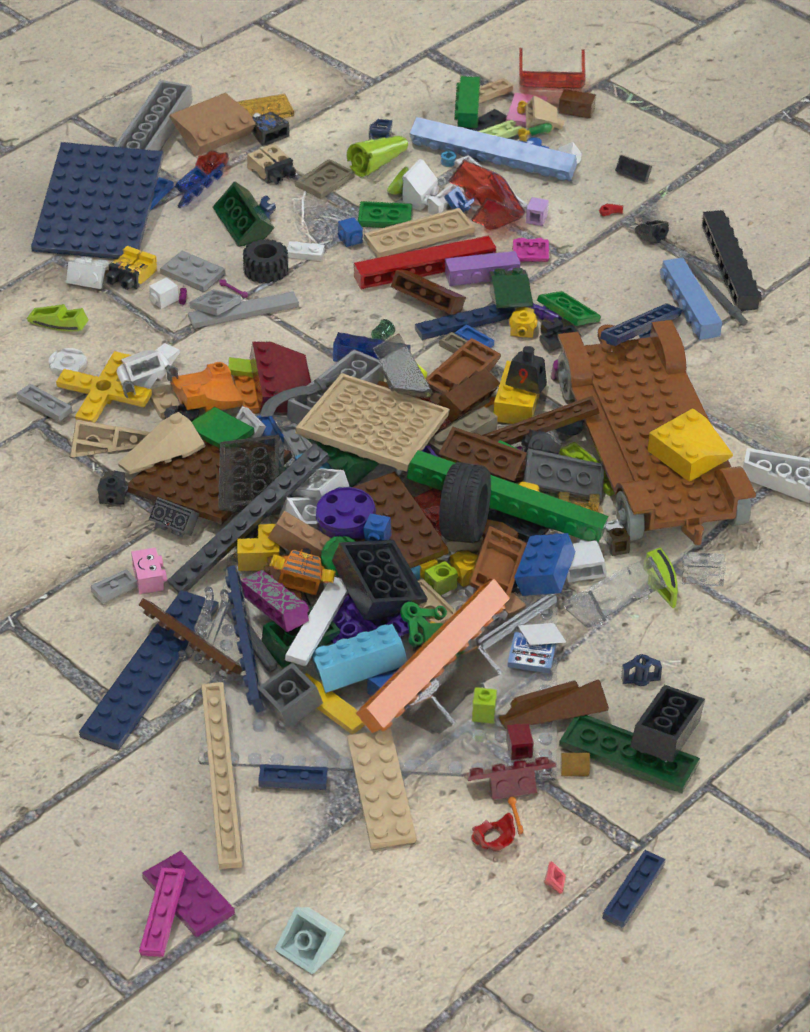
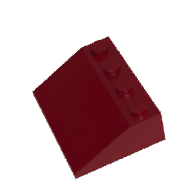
M271 341L252 342L249 358L260 413L264 404L274 395L295 387L307 386L311 383L305 354ZM288 400L279 404L274 413H287Z

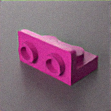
M513 239L512 250L516 251L520 262H549V239Z

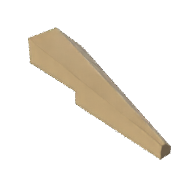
M76 420L70 457L133 449L150 432Z

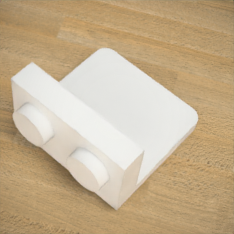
M90 257L75 258L73 261H68L66 283L102 289L104 272L109 270V261H92Z

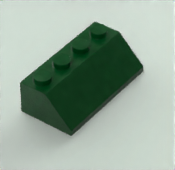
M235 181L213 205V209L240 247L260 239L265 240L275 228L251 192Z
M307 439L312 445L316 444L329 455L330 459L327 462L334 470H344L349 487H354L380 464L374 460L360 457L357 454L342 451L330 445H324L313 439Z

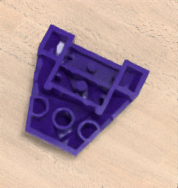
M346 596L343 601L344 605L337 611L332 620L341 631L331 642L335 644L341 639H350L356 637L361 632H370L382 625L391 624L394 626L397 634L402 636L409 633V626L402 619L401 612L385 619L364 620L352 597Z

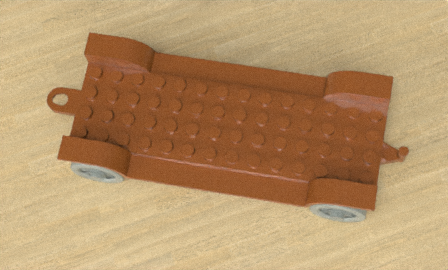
M672 320L652 322L650 337L627 340L616 346L609 345L605 340L600 339L601 332L614 325L600 326L597 333L600 344L584 346L579 332L558 334V339L564 351L558 357V379L562 395L566 400L575 399L579 401L593 396L600 413L585 418L584 422L614 493L617 495L615 505L616 518L627 531L630 541L640 540L643 537L644 531L681 526L682 532L695 545H701L704 531L702 523L727 520L731 526H738L749 522L751 516L750 498H755L756 493L745 470L741 466L731 467L729 460L689 482L648 451L649 432L685 412L695 409L708 419L686 373L687 365L684 346Z

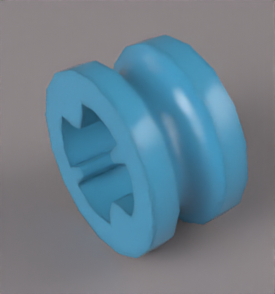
M452 151L443 152L441 154V164L446 167L454 166L456 154Z

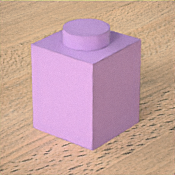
M532 197L526 211V223L543 226L548 215L549 200Z

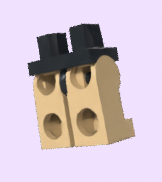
M276 144L264 147L262 151L259 149L247 154V168L250 171L255 170L262 179H265L267 184L273 182L277 185L286 176L290 179L296 176L293 159L288 157Z

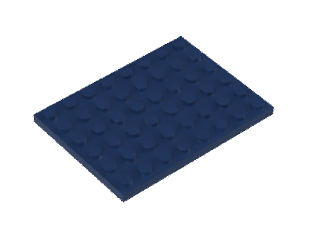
M61 142L31 244L32 252L118 259L123 255V249L126 246L140 250L164 157L163 151Z

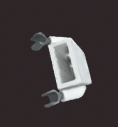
M146 350L121 359L122 364L117 368V375L123 385L122 388L126 398H128V392H133L136 395L134 385L130 382L161 370L167 371L168 381H172V376L178 379V368L171 366V363L159 351Z

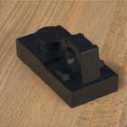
M620 155L615 171L640 181L648 182L652 165Z

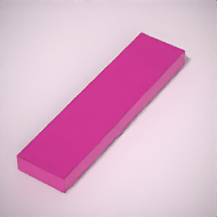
M161 868L139 948L141 956L164 957L186 874L184 869Z

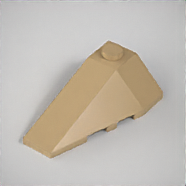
M177 412L157 425L118 462V466L127 473L133 474L151 468L154 463L160 461L165 463L171 462V458L182 455L183 458L204 448L205 444L191 421Z

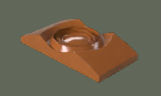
M471 338L423 380V384L441 394L446 390L449 392L455 384L459 385L464 378H469L476 370L479 372L486 368L490 372L500 359L501 354Z
M489 526L479 548L478 557L470 574L468 585L478 590L483 584L495 579L510 597L515 581L514 577L527 543Z

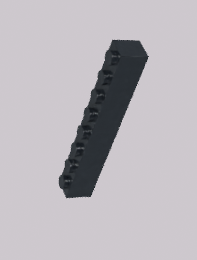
M724 210L704 211L701 226L734 306H737L741 311L758 310L762 295L757 289L756 280L752 278V271L748 268L747 259H744L743 250L739 247L738 238L734 235L733 227L730 226L729 217H726Z

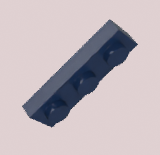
M260 764L258 787L326 790L328 767Z

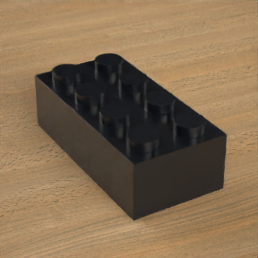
M664 684L635 724L630 747L641 753H648L659 757L661 760L673 762L700 722L705 698Z

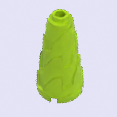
M393 136L356 142L348 147L347 162L351 161L352 165L349 167L357 176H367L380 169L379 167L391 162L390 160L399 156L400 153L406 151L408 141L403 136Z

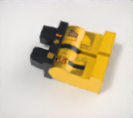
M126 246L123 249V255L108 265L109 272L106 274V282L111 285L116 282L120 283L121 287L129 290L131 287L138 289L140 284L144 283L157 271V256Z

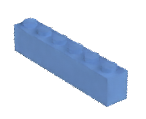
M684 258L664 260L660 269V276L666 282L667 289L672 292L673 299L677 301L679 308L682 309L686 321L692 326L693 333H696L699 340L720 337L722 321Z

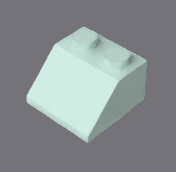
M295 907L274 950L309 973L314 974L335 953L346 931L309 907Z

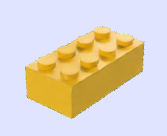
M507 361L494 401L493 413L497 416V422L514 424L534 417L540 394L505 385L511 361Z

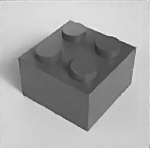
M291 663L258 687L264 704L287 728L323 704L317 687L294 663Z

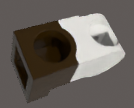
M618 519L607 522L603 538L609 545L610 554L616 556L629 553L630 536L623 525L618 522Z

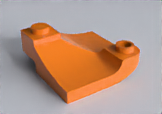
M223 362L207 364L206 368L201 372L180 375L178 379L174 376L172 381H170L180 403H184L187 410L203 407L205 412L214 407L224 410L243 406V399L233 383L231 371Z

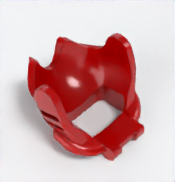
M508 812L498 821L489 823L485 820L481 825L474 826L472 828L471 840L482 849L490 848L494 852L504 849L512 844L515 838L516 831L513 816ZM492 829H496L500 836L491 842H486L484 834Z

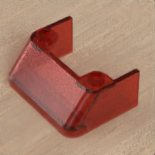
M519 48L518 86L521 89L548 91L568 89L579 91L584 87L586 79L585 49H581L580 72L523 71V48Z
M464 159L448 180L449 183L463 188L467 198L478 200L481 206L471 220L483 225L488 230H496L521 219L525 214V210L507 181L496 172Z

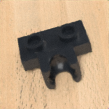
M555 317L553 319L555 324L553 325L545 321L541 323L539 341L548 351L562 347L558 334L578 331L572 325L563 327V323Z

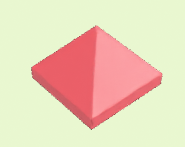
M551 861L548 864L544 883L561 894L563 893L566 874Z

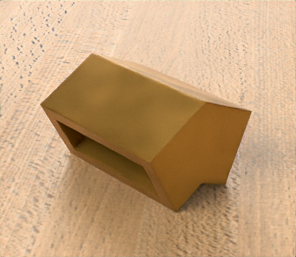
M561 753V776H589L590 753Z

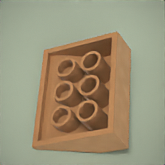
M226 92L169 115L195 157L250 135L256 124L248 111Z

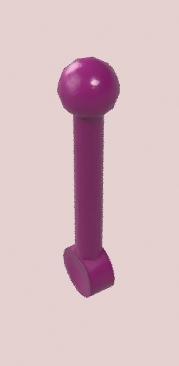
M225 279L219 281L220 286L230 288L244 299L248 297L247 292H242L233 287Z

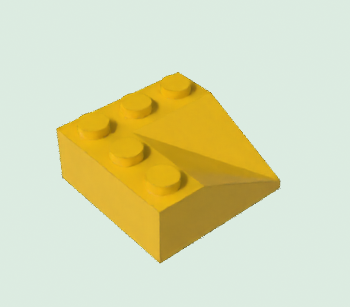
M691 409L649 432L648 451L689 482L733 457V453L708 419L695 409Z

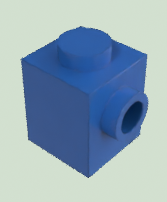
M355 217L338 221V238L346 247L363 243V228Z
M370 513L364 526L365 541L389 540L392 535L390 517Z

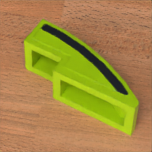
M65 304L34 308L26 318L28 322L59 331H82L89 321L83 308L67 310Z
M660 547L646 553L645 568L650 573L649 583L671 608H675L678 593L676 573L668 556Z

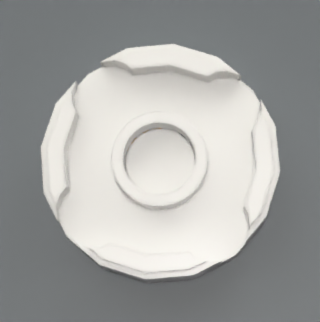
M74 348L61 349V352L57 353L56 351L49 357L51 372L59 376L63 369L83 372L87 366L86 356L83 355L82 351Z

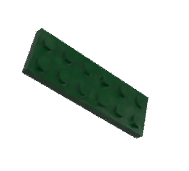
M588 715L574 717L559 740V747L575 753H590V759L681 794L684 792L700 763L699 757L683 751L678 753L673 762L661 760L659 757L648 753H641L630 747L633 732Z

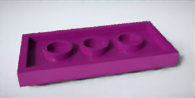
M181 850L142 872V878L155 892L161 868L184 869L186 874L175 915L196 938L235 915V908Z

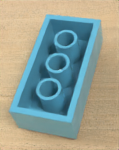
M392 624L382 625L370 632H361L356 637L341 639L329 646L318 647L312 655L317 675L326 693L399 668L407 661L403 643Z

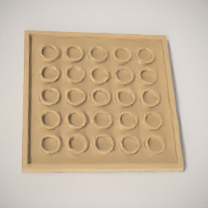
M341 373L297 425L295 434L407 472L417 450L422 451L448 417L449 409Z

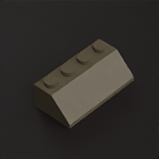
M485 407L469 412L453 423L436 431L426 446H430L438 456L453 426L470 433L475 432L484 435L497 430V416Z

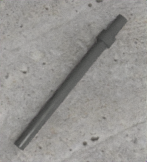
M692 260L688 261L687 265L690 270L726 307L729 315L733 319H737L742 326L746 325L748 320L742 315V311L724 296Z

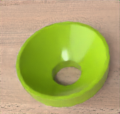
M407 166L391 182L387 189L388 193L392 195L403 194V176L409 170Z

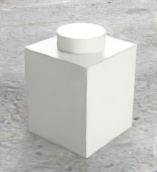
M167 277L149 286V299L160 309L179 300L178 286Z

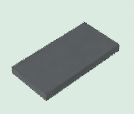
M528 448L523 482L537 484L540 490L595 502L602 500L605 470L603 464Z

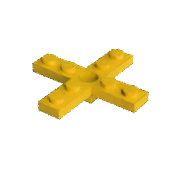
M114 351L99 377L63 369L56 381L57 387L88 394L75 415V420L96 423L106 404H111L113 400L145 408L152 396V390L134 385L136 395L133 392H128V398H126L122 388L123 385L117 375V368L122 364L121 359L131 355Z

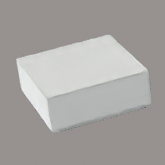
M434 196L428 197V213L435 215L444 212V204Z

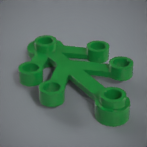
M407 602L401 607V617L409 626L410 637L408 641L411 646L418 647L423 642V636L418 633L417 624L423 629L424 643L444 624L429 623L423 617H434L436 620H442L447 615L446 608L437 606L435 609L420 608L414 602ZM465 650L455 654L457 658L451 665L453 667H460L466 662L467 654Z

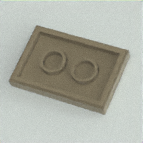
M328 159L296 180L295 186L322 199L354 178L355 172Z

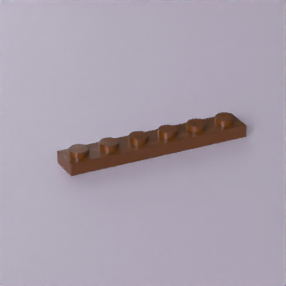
M590 396L489 432L483 436L495 442L501 440L509 445L521 442L524 435H528L530 429L549 432L597 415L600 412L594 397Z
M142 598L138 605L144 609L143 613L153 620L156 617L160 620L158 623L160 626L168 631L170 628L175 631L173 634L175 637L182 641L186 639L191 642L189 646L200 653L202 650L205 652L206 655L204 657L214 664L216 661L220 663V669L229 675L232 672L241 675L243 670L240 664L156 604Z

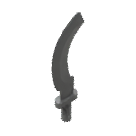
M339 375L320 381L318 378L310 386L295 387L274 395L262 407L261 417L273 416L278 405L290 398L300 395L309 396L319 391L321 393L326 392L327 387L331 386Z

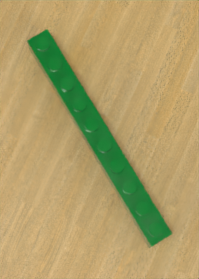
M417 450L410 462L407 479L442 491L450 466L455 463ZM490 475V508L562 533H568L570 536L585 541H597L599 544L609 516Z

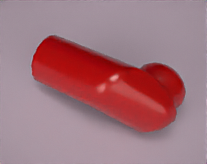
M607 203L600 207L599 213L605 217L613 213L623 214L624 205Z

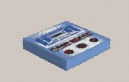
M515 632L507 667L550 674L556 643L530 645L523 633Z

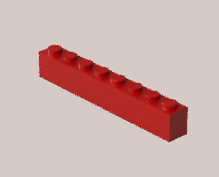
M488 235L354 262V279L360 289H366L392 283L396 270H407L421 277L444 273L445 259L496 253L497 247Z

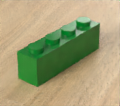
M460 76V83L456 84L454 120H458L457 127L478 128L480 77Z

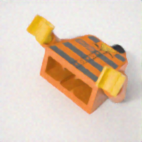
M310 549L292 550L289 556L273 555L270 566H273L276 571L281 572L278 583H282L285 587L316 595L320 583H334L335 571L325 569L321 565V558L312 555Z

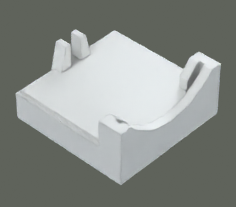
M318 469L291 495L294 497L316 498L318 502L329 491L338 487H349L344 470Z

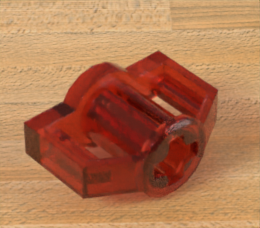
M211 150L207 155L198 157L195 164L198 171L213 175L218 169L226 166L229 155L227 152L219 153Z

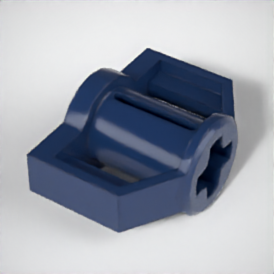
M377 119L370 124L369 139L376 140L378 138L391 137L393 120Z
M645 654L635 656L634 659L622 664V684L634 683L637 686H646L651 681H661V661ZM653 665L654 672H649L650 667ZM634 668V672L629 674L630 669Z

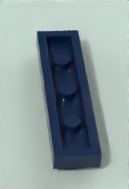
M644 850L604 910L602 919L624 928L663 869L666 859Z

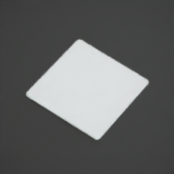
M554 623L518 625L530 645L566 643Z

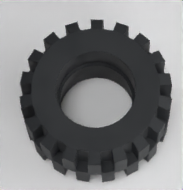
M260 239L246 245V248L243 250V270L246 277L254 282L266 284L282 280L288 272L287 247L281 242L269 239Z

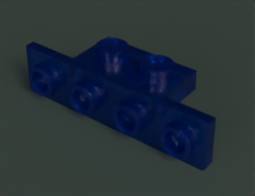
M222 163L209 175H206L196 166L176 182L174 187L183 194L177 207L180 209L184 205H189L194 196L198 197L205 187L208 189L212 185L213 180L220 179L224 173L222 170L225 165Z

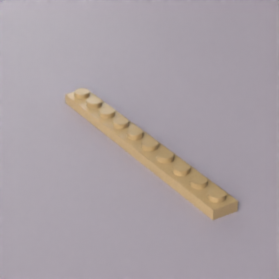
M223 682L201 684L219 870L242 867L224 684Z

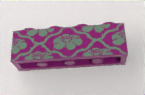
M263 570L240 580L244 598L286 632L309 621L307 614L309 608L306 602L300 600L293 592L287 590L282 583H278L273 576L268 575Z

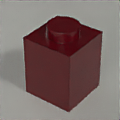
M529 723L507 725L506 743L510 759L533 758L534 742Z

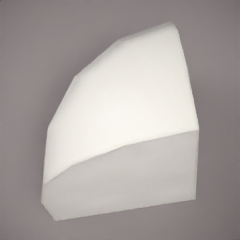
M574 142L558 148V151L576 155L577 164L580 163L582 153Z

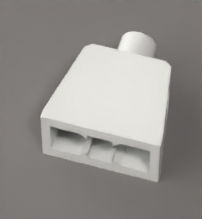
M578 539L577 543L573 544L576 552L567 574L568 582L607 577L605 560L598 542Z

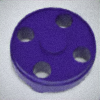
M352 487L337 488L323 495L318 501L316 522L321 532L330 538L345 536L351 539H364V526L370 513L376 514V508L371 496L363 490Z

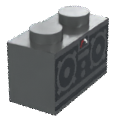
M157 497L149 520L155 522L154 526L162 530H166L167 527L173 529L172 534L183 537L184 534L191 536L199 513Z

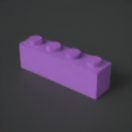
M516 251L445 259V275L449 286L489 282V271H494L497 268L505 269V271L517 267L520 268V261Z

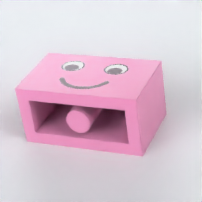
M156 547L131 551L132 567L138 583L139 594L163 591L167 576L165 569L161 570L163 560L161 555L158 556Z

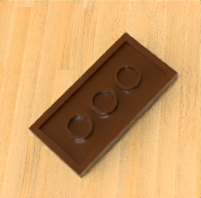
M454 426L438 454V457L454 463L461 462L485 466L489 470L490 475L512 483L515 482L527 456L526 452Z

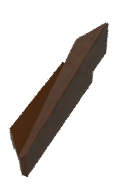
M599 679L581 687L574 680L515 697L510 702L511 708L505 715H500L498 720L507 729V725L524 723L534 725L605 712L609 710V706Z

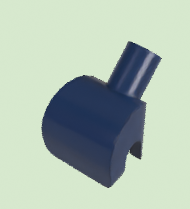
M264 196L261 198L259 206L270 220V215L275 212L276 205L275 203L269 204L270 198Z

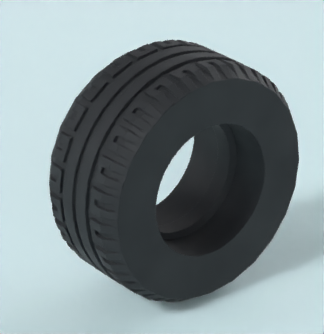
M461 462L450 466L443 485L439 511L440 533L446 540L473 544L481 539L487 522L491 496V476L485 466Z

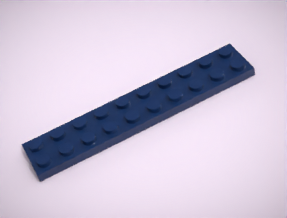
M182 590L165 612L200 635L218 610L219 602ZM158 621L79 730V736L119 751L190 650L189 644L191 642L186 639L185 641L178 639L173 635L175 633L174 630L171 628L169 631L158 624Z

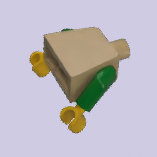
M533 96L528 103L523 100L518 102L517 112L519 114L526 112V128L529 129L521 128L518 131L519 141H527L528 135L550 134L554 128L562 129L564 120L558 118L555 106L537 96Z

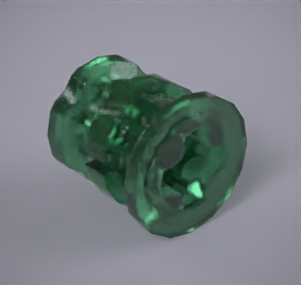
M387 319L381 320L380 324L372 330L371 336L373 340L377 343H384L385 339H388L390 335L395 333V326Z

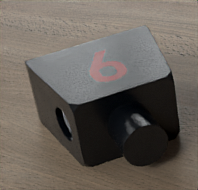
M525 346L523 352H518L512 359L505 385L540 394L547 385L545 360L543 357L534 355L535 349L533 347Z

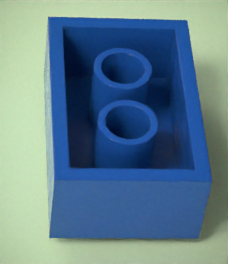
M568 533L529 537L514 577L522 596L561 593L576 552Z

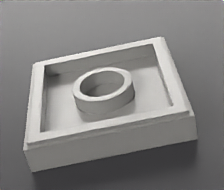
M213 289L190 301L189 305L191 309L219 315L242 301L239 295Z

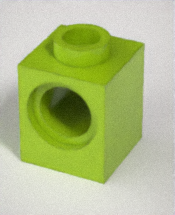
M446 561L425 570V581L440 596L457 588L458 573Z
M475 687L472 722L494 724L496 689Z

